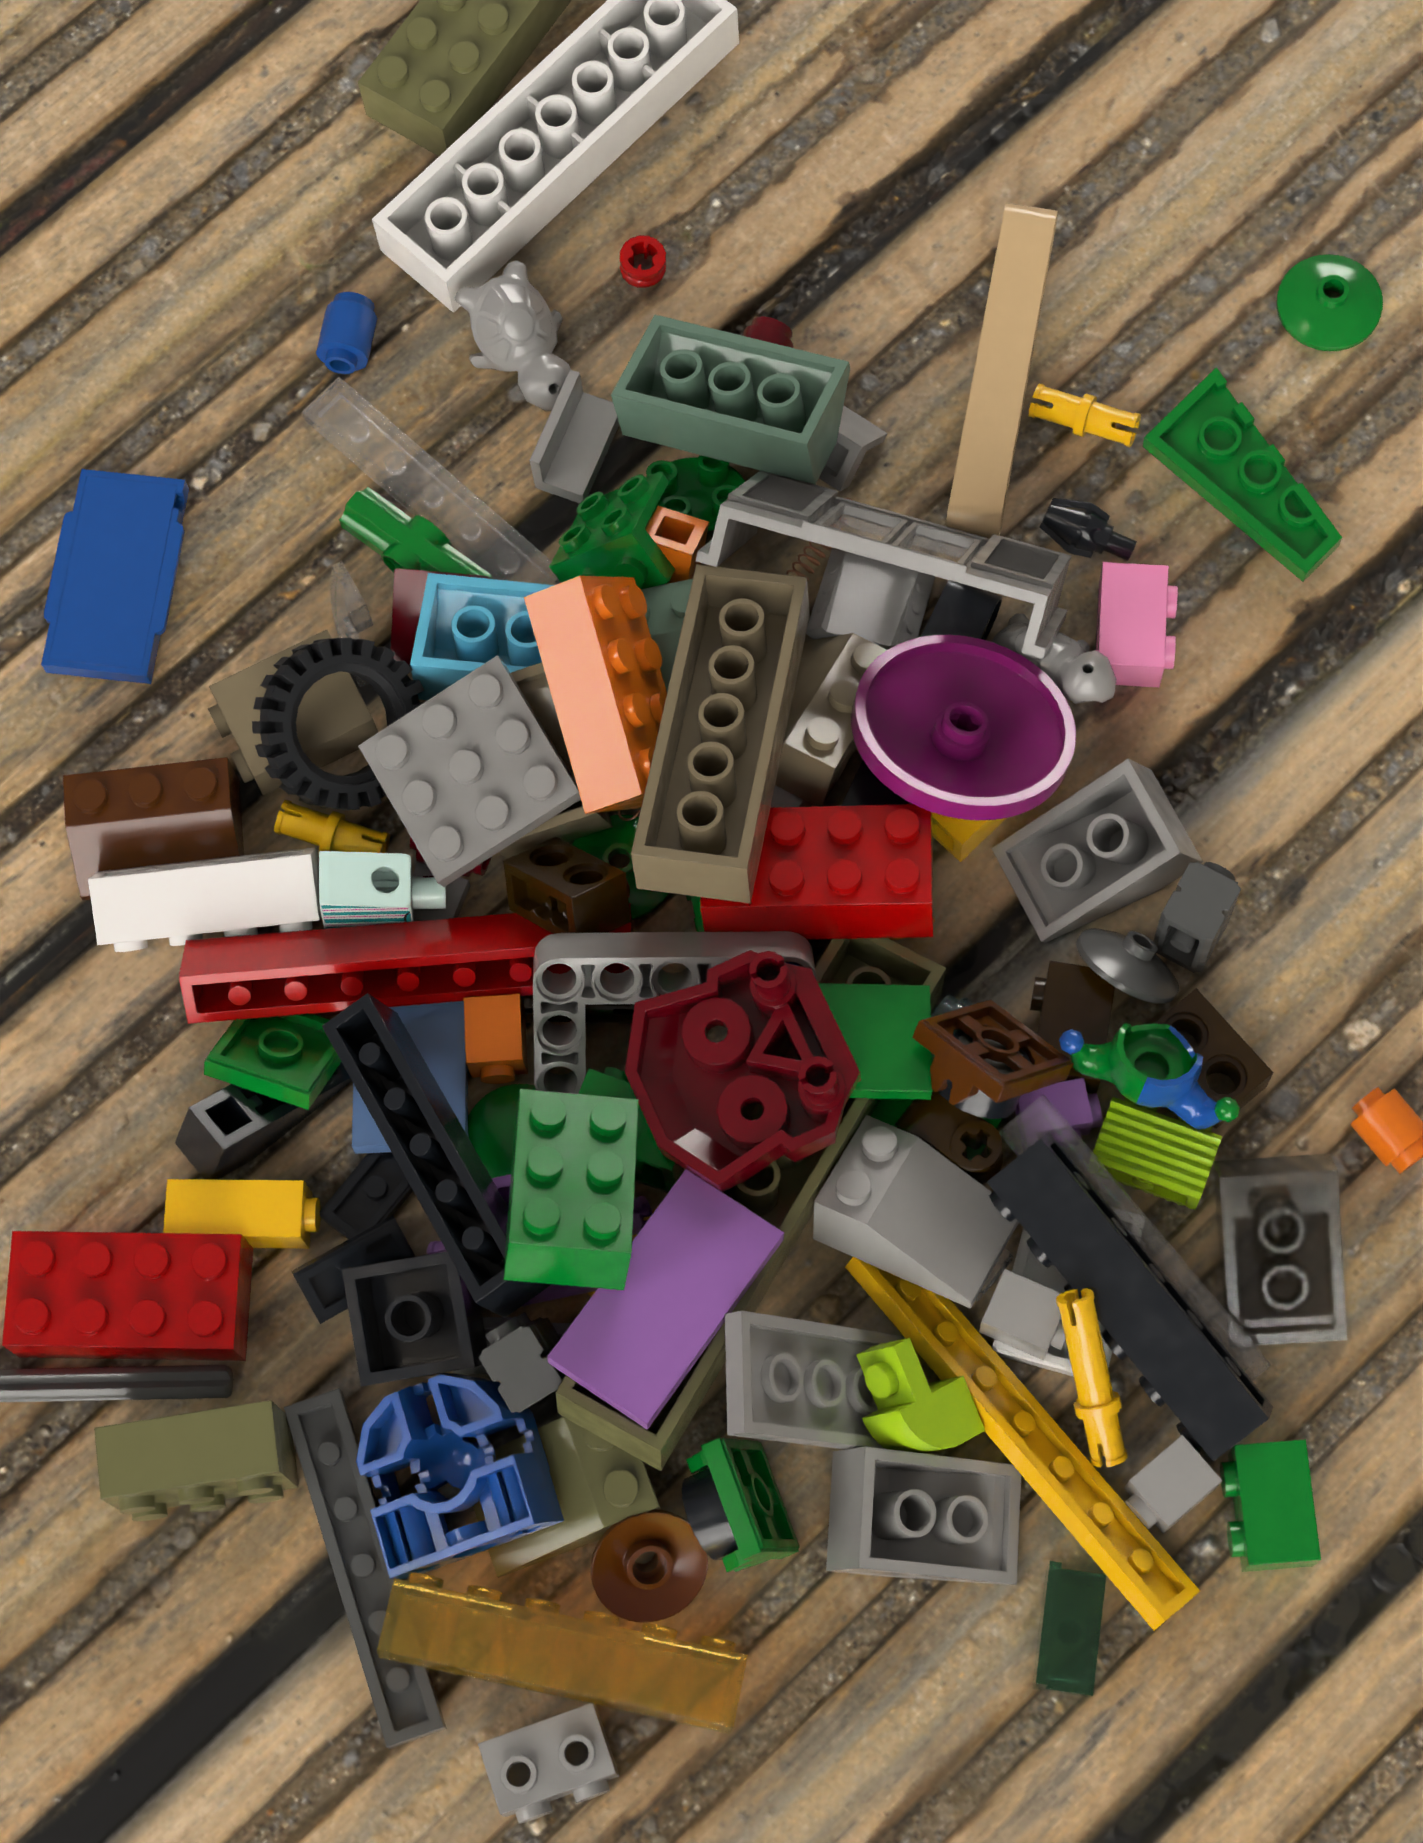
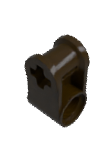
M933 1089L931 1100L914 1099L894 1124V1127L919 1137L980 1184L987 1183L988 1180L1002 1169L1004 1157L1002 1151L1003 1143L999 1131L992 1124L981 1117L956 1108L942 1097L939 1092H935ZM983 1144L987 1145V1158L977 1155L972 1160H968L966 1149L968 1146L977 1150Z

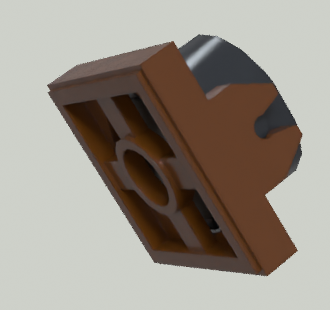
M991 999L920 1020L912 1037L935 1055L930 1066L932 1089L935 1092H939L942 1097L956 1108L982 1118L1000 1119L1008 1117L1014 1112L1021 1095L1066 1080L1074 1064L1069 1058Z

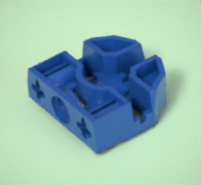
M441 1373L428 1379L429 1382L427 1383L422 1382L385 1396L363 1423L356 1463L360 1476L372 1477L374 1487L380 1488L383 1498L378 1499L380 1506L370 1509L390 1579H411L564 1521L534 1415L529 1408L520 1413L511 1412L498 1391L500 1382L463 1374ZM430 1395H433L441 1425L435 1424L432 1421L426 1398ZM517 1425L519 1433H524L526 1443L523 1444L525 1453L513 1454L496 1461L495 1450L488 1436ZM468 1437H475L476 1439H478V1444L470 1442L468 1440ZM410 1466L411 1474H418L420 1484L415 1485L418 1493L402 1497L395 1472ZM447 1483L453 1487L460 1488L459 1493L450 1500L437 1491V1489ZM479 1501L481 1502L486 1520L468 1524L449 1532L444 1514L464 1511Z

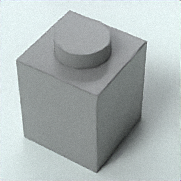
M1004 1268L981 1321L979 1332L1044 1361L1050 1346L1061 1350L1065 1342L1061 1315L1056 1304V1297L1061 1293Z
M1181 1435L1128 1481L1124 1489L1131 1497L1125 1503L1147 1529H1150L1155 1524L1164 1534L1212 1493L1223 1480L1187 1439Z

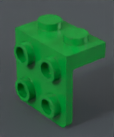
M657 472L648 477H644L642 474L636 475L627 480L619 489L605 495L602 492H595L578 505L576 509L578 515L570 529L559 539L560 547L549 565V568L561 583L578 576L634 577L636 585L640 589L669 583L675 568L645 530L653 511L669 483L663 472Z

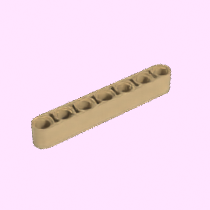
M1006 203L945 525L986 538H990L993 534L1000 536L1054 241L1057 210Z

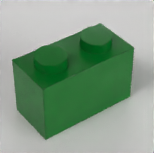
M1306 1439L1234 1445L1228 1453L1229 1461L1220 1462V1478L1223 1480L1221 1482L1224 1498L1233 1497L1236 1521L1227 1522V1539L1231 1558L1240 1557L1242 1572L1313 1567L1321 1560Z

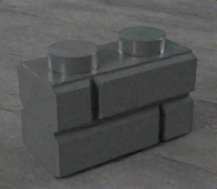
M1199 862L1189 863L1178 882L1176 891H1173L1161 913L1153 940L1158 947L1157 954L1193 973L1202 972L1215 945L1220 940L1230 921L1241 891L1238 882L1234 881L1235 877L1229 870L1212 862H1205L1204 865Z
M526 1312L485 1335L491 1345L482 1350L479 1360L491 1380L500 1381L501 1384L498 1387V1391L511 1412L520 1413L559 1388L566 1375L550 1365L547 1356L561 1338L549 1318L539 1317L531 1321Z

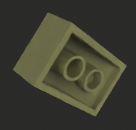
M561 1417L538 1428L564 1521L488 1549L497 1577L505 1576L598 1541L612 1525L627 1517L652 1510H661L645 1463L565 1417ZM525 1435L494 1449L496 1461L513 1454L525 1453L523 1444L526 1443ZM479 1501L473 1505L478 1522L486 1520L481 1502Z

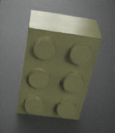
M272 1400L94 1428L100 1498L120 1510V1513L132 1514L133 1521L161 1519L168 1516L167 1508L190 1505L191 1512L219 1510L226 1507L225 1499L247 1495L249 1503L272 1502L284 1498L283 1490L298 1488L294 1441L285 1412Z

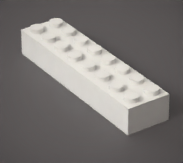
M607 0L372 218L380 250L454 313L461 306L455 301V296L462 287L479 288L486 283L739 44L737 8L727 0Z

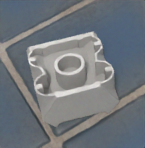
M832 548L806 634L814 640L854 633L887 650L899 643L919 638V630L925 609L929 605L935 576Z

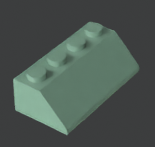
M654 315L616 384L611 397L622 435L816 485L837 443L850 374V364L848 361Z

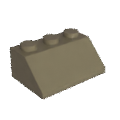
M854 633L804 641L775 782L776 786L816 806H823L857 749L851 729V712L859 682L869 665L887 649Z

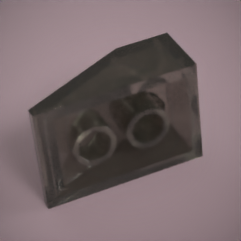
M1330 1154L1214 1161L1216 1214L1229 1346L1243 1347L1347 1340L1338 1169Z

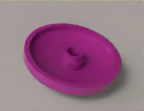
M923 636L899 643L886 650L864 672L857 688L851 712V729L856 747L865 764L885 786L906 801L920 808L943 816L978 821L1008 818L1027 812L1042 804L1059 788L1064 780L1076 746V726L1072 710L1053 680L1043 670L1022 655L996 643L968 636Z

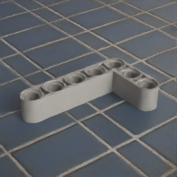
M789 931L556 933L546 936L535 947L533 961L534 1084L536 1090L579 1093L586 1076L585 1005L635 1004L638 1001L705 983L707 969L749 950L757 953L765 951L776 952L784 958V963L796 962L801 967L811 968L816 978L810 943L802 935ZM560 963L566 964L572 970L567 973L556 974L546 968ZM614 963L624 964L629 967L625 972L617 974L610 973L604 968ZM670 963H681L687 967L677 973L666 972L662 969V967ZM562 1015L567 1016L572 1021L567 1024L558 1025L551 1023L548 1019L553 1016ZM563 1066L572 1071L567 1074L558 1075L549 1070L553 1067Z

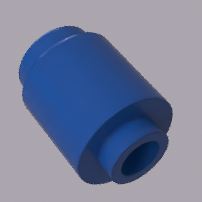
M355 292L338 293L335 295L333 302L329 303L326 307L316 354L329 370L338 374H351L354 371L365 368L368 364L377 316L374 312V303L362 294Z

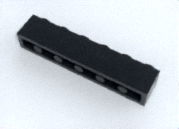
M367 993L325 1023L322 1028L475 1303L505 1318L552 1285L503 1280L509 1208L398 1013Z
M1047 1132L987 1181L993 1189L989 1197L996 1209L1009 1222L1015 1219L1019 1221L1031 1236L1026 1242L1034 1256L1047 1268L1054 1264L1068 1282L1064 1286V1290L1078 1289L1079 1299L1082 1298L1081 1290L1083 1288L1091 1289L1094 1292L1097 1318L1105 1327V1330L1101 1332L1105 1343L1119 1359L1124 1360L1127 1357L1131 1359L1143 1374L1139 1378V1382L1146 1394L1158 1406L1161 1407L1165 1403L1181 1421L1176 1425L1178 1432L1187 1439L1198 1453L1204 1450L1212 1461H1215L1270 1418L1273 1409L1271 1403L1050 1132Z

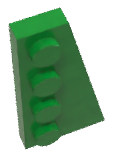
M1216 367L1144 437L1142 447L1304 582L1339 547L1342 536L1302 483L1298 484L1284 466L1285 459L1274 444L1269 445L1254 425V417L1243 402L1238 403L1226 387V379Z

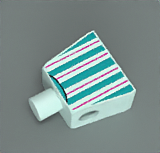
M319 851V906L324 929L414 921L413 909H446V886L443 887L438 884L434 876H413L410 855L402 853Z

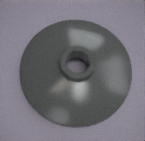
M1097 928L1086 929L1079 935L1076 946L1082 959L1096 974L1117 989L1135 998L1157 1004L1169 1003L1178 994L1179 985L1177 979L1163 960L1156 955L1158 947L1147 936L1135 931H1130L1127 935H1123L1114 931Z

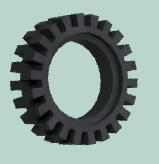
M330 638L315 640L312 644L300 645L293 649V655L282 657L273 665L278 669L274 675L265 676L260 686L266 688L264 697H256L253 709L260 710V721H252V731L254 734H260L262 744L255 745L258 756L266 757L270 764L265 767V770L271 778L280 779L282 784L279 787L287 794L297 795L300 797L299 801L309 805L342 810H360L362 806L373 807L382 803L381 798L387 797L369 764L357 772L344 776L325 772L313 764L304 753L299 742L296 719L298 707L309 688L324 676L336 672H347L356 675L373 687L380 696L385 708L387 726L423 704L424 702H420L418 698V693L425 691L420 680H411L407 674L413 669L406 661H396L393 658L396 653L389 648L374 646L375 642L366 639Z

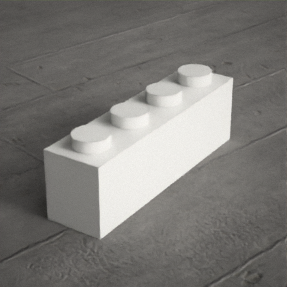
M317 847L100 871L88 879L97 945L114 944L115 952L144 949L148 947L147 940L169 937V944L171 946L185 945L186 940L203 939V933L224 931V937L258 934L257 927L279 925L280 932L313 929L312 921H319L322 918L319 906V860Z

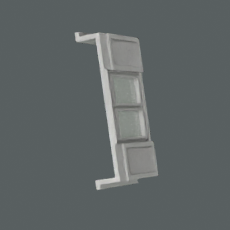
M759 471L728 494L727 500L720 505L712 540L697 552L696 562L718 567L757 534L758 527L1033 603L1034 607L1021 653L1042 659L1063 625L1068 611L1059 608L1058 603L1072 555L996 534L986 538L838 497V491L764 471Z

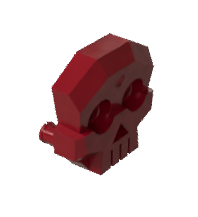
M752 950L746 951L707 969L705 983L635 1002L625 1074L636 1099H639V1106L662 1155L682 1168L689 1170L721 1192L749 1179L784 1154L787 1158L796 1162L836 1143L845 1104L857 1083L861 1081L857 1064L811 968L784 963V958L773 951L761 953ZM715 1026H723L728 1029L727 1036L720 1042H711L707 1039L709 1030ZM787 1034L799 1060L775 1056ZM751 1103H758L764 1107L763 1114L756 1120H747L743 1117L744 1108Z

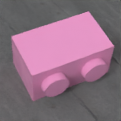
M1102 563L1098 589L1096 650L1109 659L1116 677V685L1159 688L1164 669H1173L1176 637L1166 636V618L1175 619L1178 587L1168 585L1169 566Z

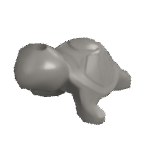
M519 261L509 262L503 270V275L490 279L479 288L462 287L456 293L455 301L468 311L474 340L481 350L480 353L469 355V360L476 368L494 369L504 372L518 371V386L525 400L545 411H552L571 369L566 361L552 353L557 344V332L562 323V316L555 309L550 312L544 298L528 280L526 265Z
M1021 613L1012 616L1007 627L994 636L993 643L1022 655L1038 666L1053 680L1064 697L1074 704L1091 701L1103 703L1113 698L1116 677L1110 661L1097 650L1089 652L1090 646L1086 641H1076L1058 632L1043 659L1021 653L1030 622L1025 614Z

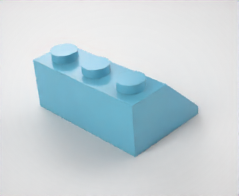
M428 573L410 667L413 669L411 671L412 679L420 680L425 690L418 693L419 700L431 699L497 655L504 661L510 673L541 663L542 660L524 597L554 585Z

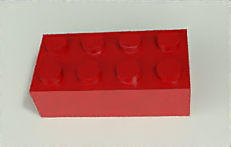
M914 804L770 807L751 904L700 897L704 932L789 931L798 933L806 939L933 937V835L931 812Z
M12 1231L2 1346L19 1358L246 1361L254 1248L242 1234Z

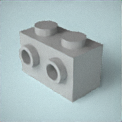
M593 1702L478 1743L499 1813L504 1817L516 1814L518 1824L552 1813L550 1801L573 1793L575 1802L579 1803L610 1791L607 1781L620 1776L598 1708Z

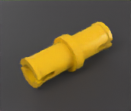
M1040 383L1034 391L1033 398L1053 404V407L1039 403H1030L1029 417L1040 418L1072 428V433L1080 437H1084L1086 433L1124 444L1127 447L1132 446L1137 433L1118 428L1116 423L1131 428H1139L1141 414L1131 413L1098 403L1097 397L1086 393L1082 398L1046 387Z
M284 800L281 805V809L284 812L279 810L274 826L276 834H283L319 846V851L386 853L389 846L390 833H382L346 821L345 814L332 811L328 815L294 804L292 801Z

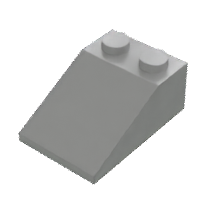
M1130 759L1117 765L991 848L1041 942L1044 943L1159 891L1181 877L1190 862L1203 863L1152 770Z
M866 1115L814 1200L813 1239L971 1309L1019 1221L1015 1219L1009 1222L992 1203L989 1197L992 1193L990 1190L922 1139Z
M873 1447L833 1451L826 1571L881 1577L1017 1585L1021 1474L1013 1464Z

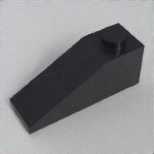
M341 1062L309 1110L230 1084L188 1108L175 1144L204 1179L218 1180L252 1161L352 1082Z

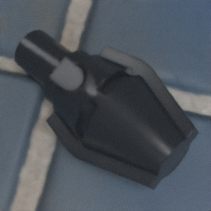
M1053 498L1040 525V528L1065 551L1091 558L1094 551L1100 554L1106 551L1128 561L1137 541L1113 531L1114 526L1107 523L1110 515L1091 502Z

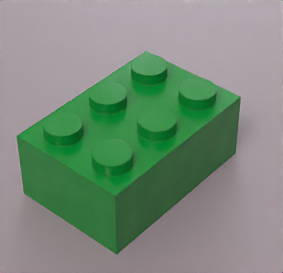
M520 1089L514 1128L503 1280L624 1290L632 1253L639 1099Z

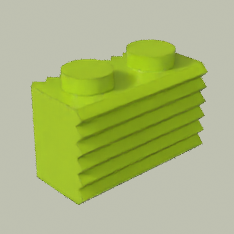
M1112 1097L1087 1171L1196 1210L1222 1136L1211 1132L1213 1126L1197 1130L1180 1117L1176 1120L1157 1113L1158 1107L1150 1108L1137 1105L1126 1097L1124 1101Z

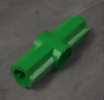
M367 487L362 491H357L346 503L345 510L339 519L341 527L381 555L382 561L393 573L396 568L483 575L493 579L490 573L453 548L447 536L432 522L419 515L411 518L371 488Z

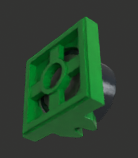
M717 1438L701 1445L702 1451L686 1459L690 1472L694 1475L683 1480L681 1489L683 1505L695 1537L711 1559L723 1560L727 1572L733 1570L738 1572L770 1559H783L799 1552L798 1548L800 1546L761 1442Z

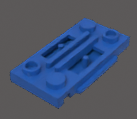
M81 469L73 511L67 512L63 518L44 609V618L50 623L41 663L46 673L151 684L160 636L165 632L185 533L182 523L189 487L185 480Z

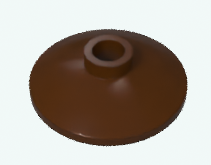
M652 1510L627 1517L612 1525L602 1535L591 1559V1581L601 1603L616 1616L633 1622H656L679 1613L698 1595L707 1575L708 1554L703 1550L695 1537L689 1521L669 1511ZM649 1551L654 1552V1556L649 1562L644 1564L635 1562L641 1554Z

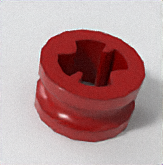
M645 235L632 237L626 241L620 250V272L623 279L628 284L637 288H647L657 284L666 272V252L663 245L657 239ZM644 254V259H647L649 255L653 256L652 267L642 270V265L639 264L637 269L634 268V256Z

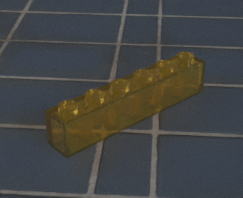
M410 1572L407 1581L396 1578L393 1580L377 1648L378 1658L575 1701L593 1702L598 1706L727 1734L734 1728L748 1655L735 1652L736 1643L711 1636H701L700 1644L676 1639L677 1630L650 1623H644L641 1632L618 1627V1617L597 1611H584L583 1619L559 1614L561 1605L536 1598H526L525 1605L520 1606L502 1602V1592L482 1586L468 1585L466 1594L442 1589L443 1579L422 1573Z

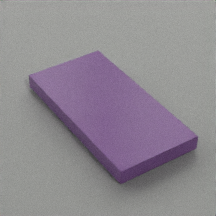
M685 1169L632 1241V1253L624 1290L598 1288L547 1356L548 1363L648 1430L724 1324L725 1314L731 1313L780 1246L784 1240V1232Z

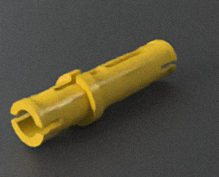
M1083 1288L1081 1290L1082 1298L1079 1299L1078 1289H1072L1059 1294L1056 1297V1304L1061 1315L1078 1395L1076 1402L1073 1404L1075 1414L1084 1423L1090 1451V1463L1095 1467H1102V1457L1105 1456L1106 1467H1112L1123 1463L1128 1458L1118 1417V1412L1122 1408L1119 1393L1112 1389L1094 1303V1292L1091 1289Z

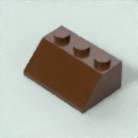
M228 757L63 775L65 828L82 900L91 899L88 879L100 871L244 855L240 782Z

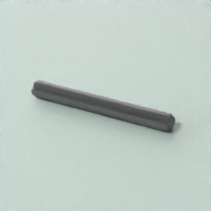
M227 1365L0 1369V1403L228 1398L232 1394L234 1379L232 1369Z

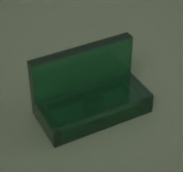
M1050 1561L1045 1571L1032 1689L1092 1697L1106 1575L1061 1568V1562Z

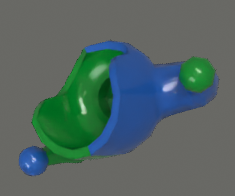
M1124 1023L1114 1035L1112 1042L1100 1045L1084 1044L1082 1033L1074 1029L1063 1032L1059 1038L1061 1050L1069 1053L1076 1072L1113 1083L1124 1097L1137 1105L1150 1108L1167 1107L1197 1130L1209 1128L1220 1121L1231 1122L1239 1115L1240 1107L1235 1099L1224 1097L1215 1102L1200 1087L1197 1080L1201 1074L1203 1056L1198 1053L1195 1054L1187 1040L1171 1025L1151 1023L1131 1027L1130 1024Z

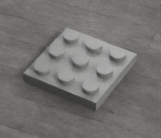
M498 655L358 745L435 880L443 887L581 800L576 781L504 661Z

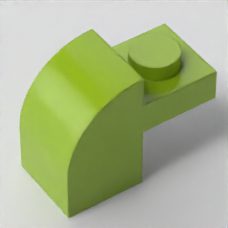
M910 1337L871 1346L856 1354L865 1376V1383L878 1409L863 1417L862 1420L868 1432L883 1448L926 1453L956 1447L985 1431L964 1376L928 1383Z

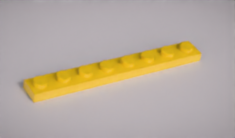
M855 1257L851 1258L845 1268L905 1338L910 1337L914 1349L940 1380L964 1376L985 1428V1433L1153 1631L1200 1592L1198 1587L951 1300Z

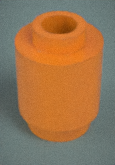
M1377 1087L1352 1107V1110L1358 1117L1350 1125L1385 1167L1391 1164L1399 1174H1402L1423 1157V1121L1395 1088L1384 1094Z

